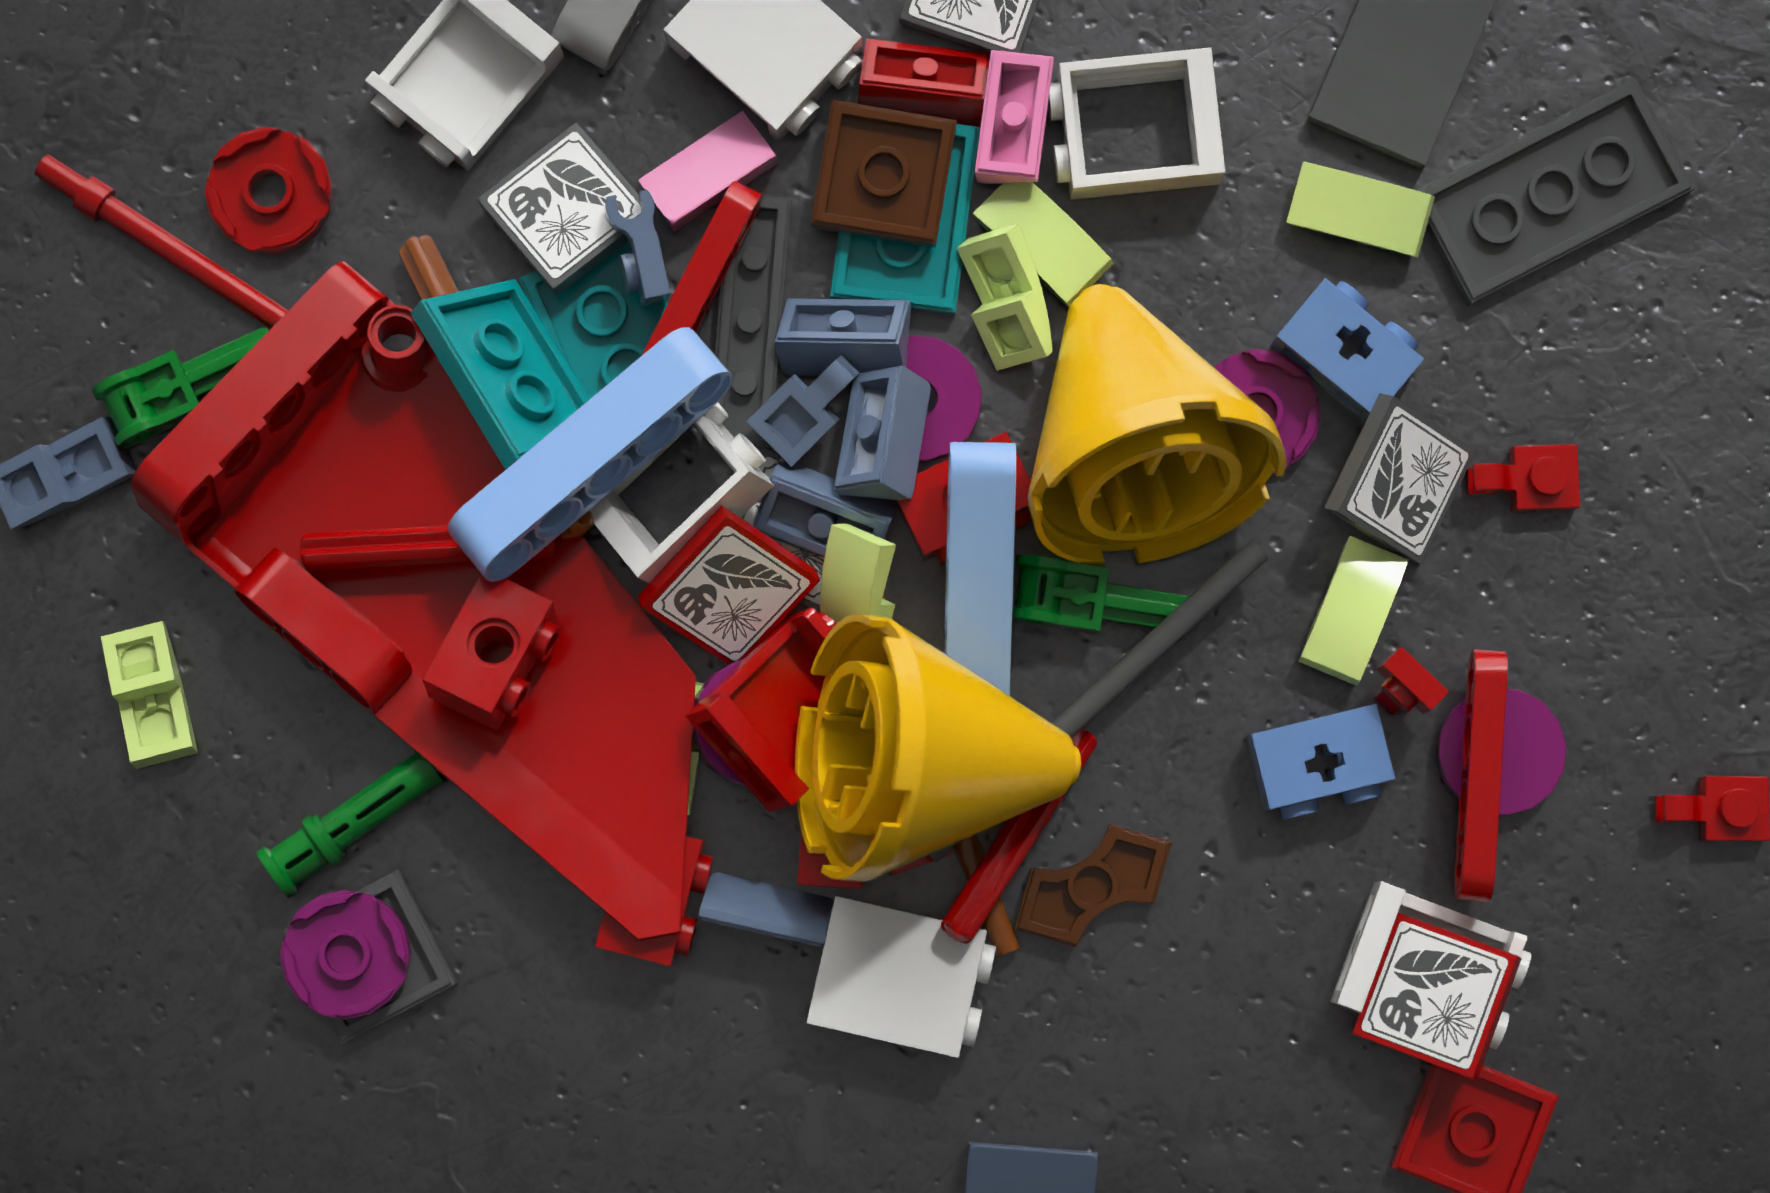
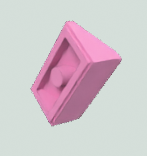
M991 50L975 166L977 183L1038 182L1054 57Z
M741 111L638 179V182L644 190L647 189L650 192L655 207L674 233L720 203L733 181L747 185L777 165L778 162L777 156L746 114Z

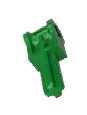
M267 328L257 329L183 364L175 350H172L139 366L116 373L96 384L92 388V393L95 400L104 402L118 432L114 438L117 447L124 449L139 445L177 426L200 402L198 398L208 394L269 330ZM127 397H129L131 404L136 412V418H133V415L126 403Z
M1019 554L1016 555L1015 565L1021 571L1016 604L1012 607V620L1095 634L1100 632L1102 620L1155 628L1181 605L1189 595L1108 583L1110 568L1044 556ZM1042 578L1043 584L1041 590L1040 603L1038 604V592L1040 586V579Z

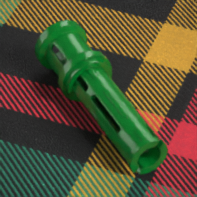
M415 752V754L365 786L361 791L322 818L318 814L312 817L308 815L301 820L302 828L272 849L263 846L256 851L257 856L287 898H291L297 894L296 886L327 864L333 867L342 862L341 858L346 855L343 851L344 848L383 821L392 817L397 811L431 787L443 782V779L431 764ZM401 784L404 785L400 789L392 793L390 796L382 800L380 803L369 809L367 812L362 814L361 816H357V814H359L361 811L372 805L374 802L382 798L384 795L395 789L397 786ZM344 823L348 824L344 828L336 832L334 835L332 834L334 830L339 828ZM307 849H311L309 852H307L306 854H304L303 856H301L299 859H297V860L294 861L293 863H291V864H289V865L287 864V863H289L290 861H292L294 858H296L297 856H299L300 854H302L303 852H305Z

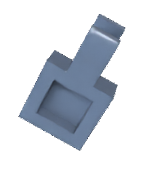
M647 189L640 191L638 194L641 213L635 218H625L619 213L615 196L607 197L605 203V217L609 225L614 230L626 235L629 240L630 253L620 255L621 268L627 292L638 291L641 306L665 302L671 294L658 233L655 231L653 223L654 200Z
M841 355L809 387L794 374L747 422L792 467L840 420L826 405L859 372Z

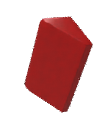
M866 38L859 83L858 104L957 120V124L981 128L991 53Z

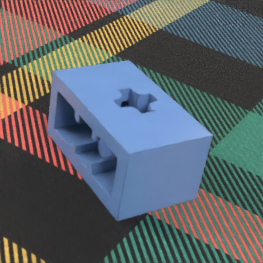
M1324 278L1279 332L1271 347L1303 367L1310 379L1365 423L1379 393L1394 396L1424 358L1414 351L1419 344L1405 329L1391 321L1384 326L1365 311L1369 303L1356 289L1343 281H1340L1335 286L1328 279ZM1355 335L1363 342L1359 348L1360 355L1354 354L1347 360L1339 354L1343 346L1341 339L1347 341Z
M1377 704L1254 733L1246 737L1264 812L1280 808L1283 820L1318 812L1320 808L1317 799L1342 793L1345 805L1382 796L1380 783L1396 779ZM1314 747H1320L1323 756L1335 755L1338 767L1328 771L1327 777L1329 782H1323L1322 776L1318 772L1307 773L1305 762L1315 757Z

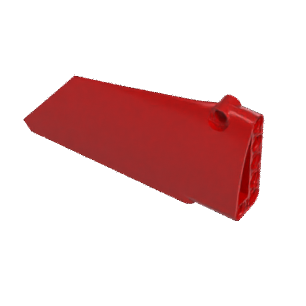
M345 261L335 264L139 465L131 480V488L138 506L235 588V595L257 618L634 938L642 941L680 934L693 725L685 715L694 708L696 676L583 536L569 539L558 536L555 540L556 547L553 556L530 559L520 569L506 577V579L553 601L558 619L556 625L561 627V632L547 660L543 662L536 659L525 679L530 682V689L521 709L515 717L506 714L497 731L429 698L422 681L423 676L481 574L472 562L309 571L302 564L300 544L302 536L306 533L449 525L454 514L464 504L505 471L493 448L412 317L411 312L413 309L394 304ZM397 334L407 335L414 340L409 348L400 352L389 351L382 346L386 339ZM501 641L490 643L482 650L480 659L487 663H500L510 656L513 647Z

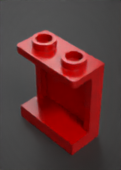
M812 607L789 615L685 715L688 721L768 812L793 806L809 790L808 786L795 773V749L801 706L818 707L825 676L812 675L810 670L823 641L837 624L828 615L817 612Z

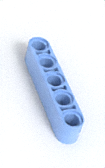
M686 327L671 332L464 504L449 522L447 529L449 535L486 580L494 582L509 577L713 407L729 390L733 380L732 374L694 330Z
M950 442L944 654L1010 696L1015 443Z

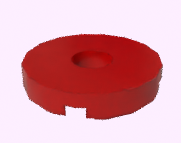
M261 127L243 132L221 147L213 160L214 165L210 170L205 188V196L211 218L229 240L250 252L276 255L298 249L319 233L331 212L334 187L328 165L313 145L297 134L270 127ZM266 175H278L286 183V193L283 199L271 207H263L256 204L252 195L256 182Z

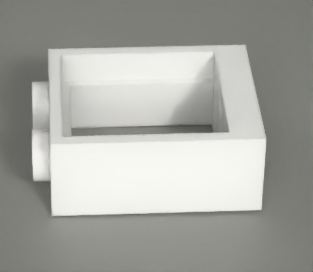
M1211 47L1059 63L1057 82L1051 83L1048 109L1050 121L1062 120L1064 144L1054 145V164L1057 183H1069L1070 200L1221 184L1225 174V164ZM1183 79L1193 164L1086 175L1077 90Z
M718 402L698 418L694 425L735 473L660 545L620 498L619 494L688 428L590 509L595 526L639 579L648 583L656 577L722 505L741 518L774 487L772 482L759 468L766 462L761 452L741 433L734 438L722 424L729 416Z

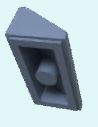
M787 298L775 339L781 371L788 376H793L794 374L796 376H820L841 355L859 373L901 365L906 367L911 318L910 300Z
M903 365L859 373L853 379L834 485L836 493L892 500L912 498L931 391L927 380Z
M781 459L769 479L774 487L763 496L753 526L765 535L825 558L831 524L847 523L885 540L896 514L898 504L882 498L840 495L834 491L835 478L796 463L791 467L784 459Z
M717 872L713 873L709 878L698 916L703 921L822 947L823 944L825 945L834 900L829 897Z
M968 1142L965 1193H1095L1099 1154L1092 1151Z

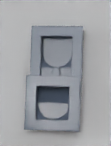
M100 417L49 445L38 444L0 464V507L10 529H19L49 517L133 477L136 468L127 449H120L115 443L114 438L118 432L111 417Z

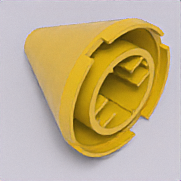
M1097 284L1084 289L1068 309L1028 493L1029 511L1041 543L1048 550L1066 560L1103 566L1105 563L1103 551L1133 550L1137 563L1140 564L1172 557L1198 548L1230 532L1253 516L1270 499L1265 483L1273 471H1275L1276 476H1283L1286 468L1285 449L1272 418L1125 290L1105 284Z
M853 614L845 617L832 628L815 657L810 672L812 675L825 676L818 707L801 706L796 736L795 773L808 786L809 790L796 803L800 827L809 853L826 854L831 865H823L821 872L829 878L851 881L872 880L1061 797L1079 777L1081 769L1080 752L1073 745L1071 737L1066 732L890 618Z

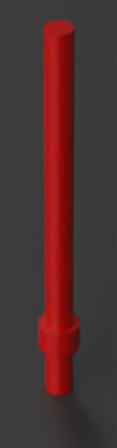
M49 154L45 155L36 167L34 175L74 200V209L94 222L100 218L268 328L271 329L289 311L115 198L116 190L98 178L92 176L86 179Z

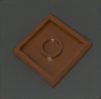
M832 100L811 227L936 248L957 120Z

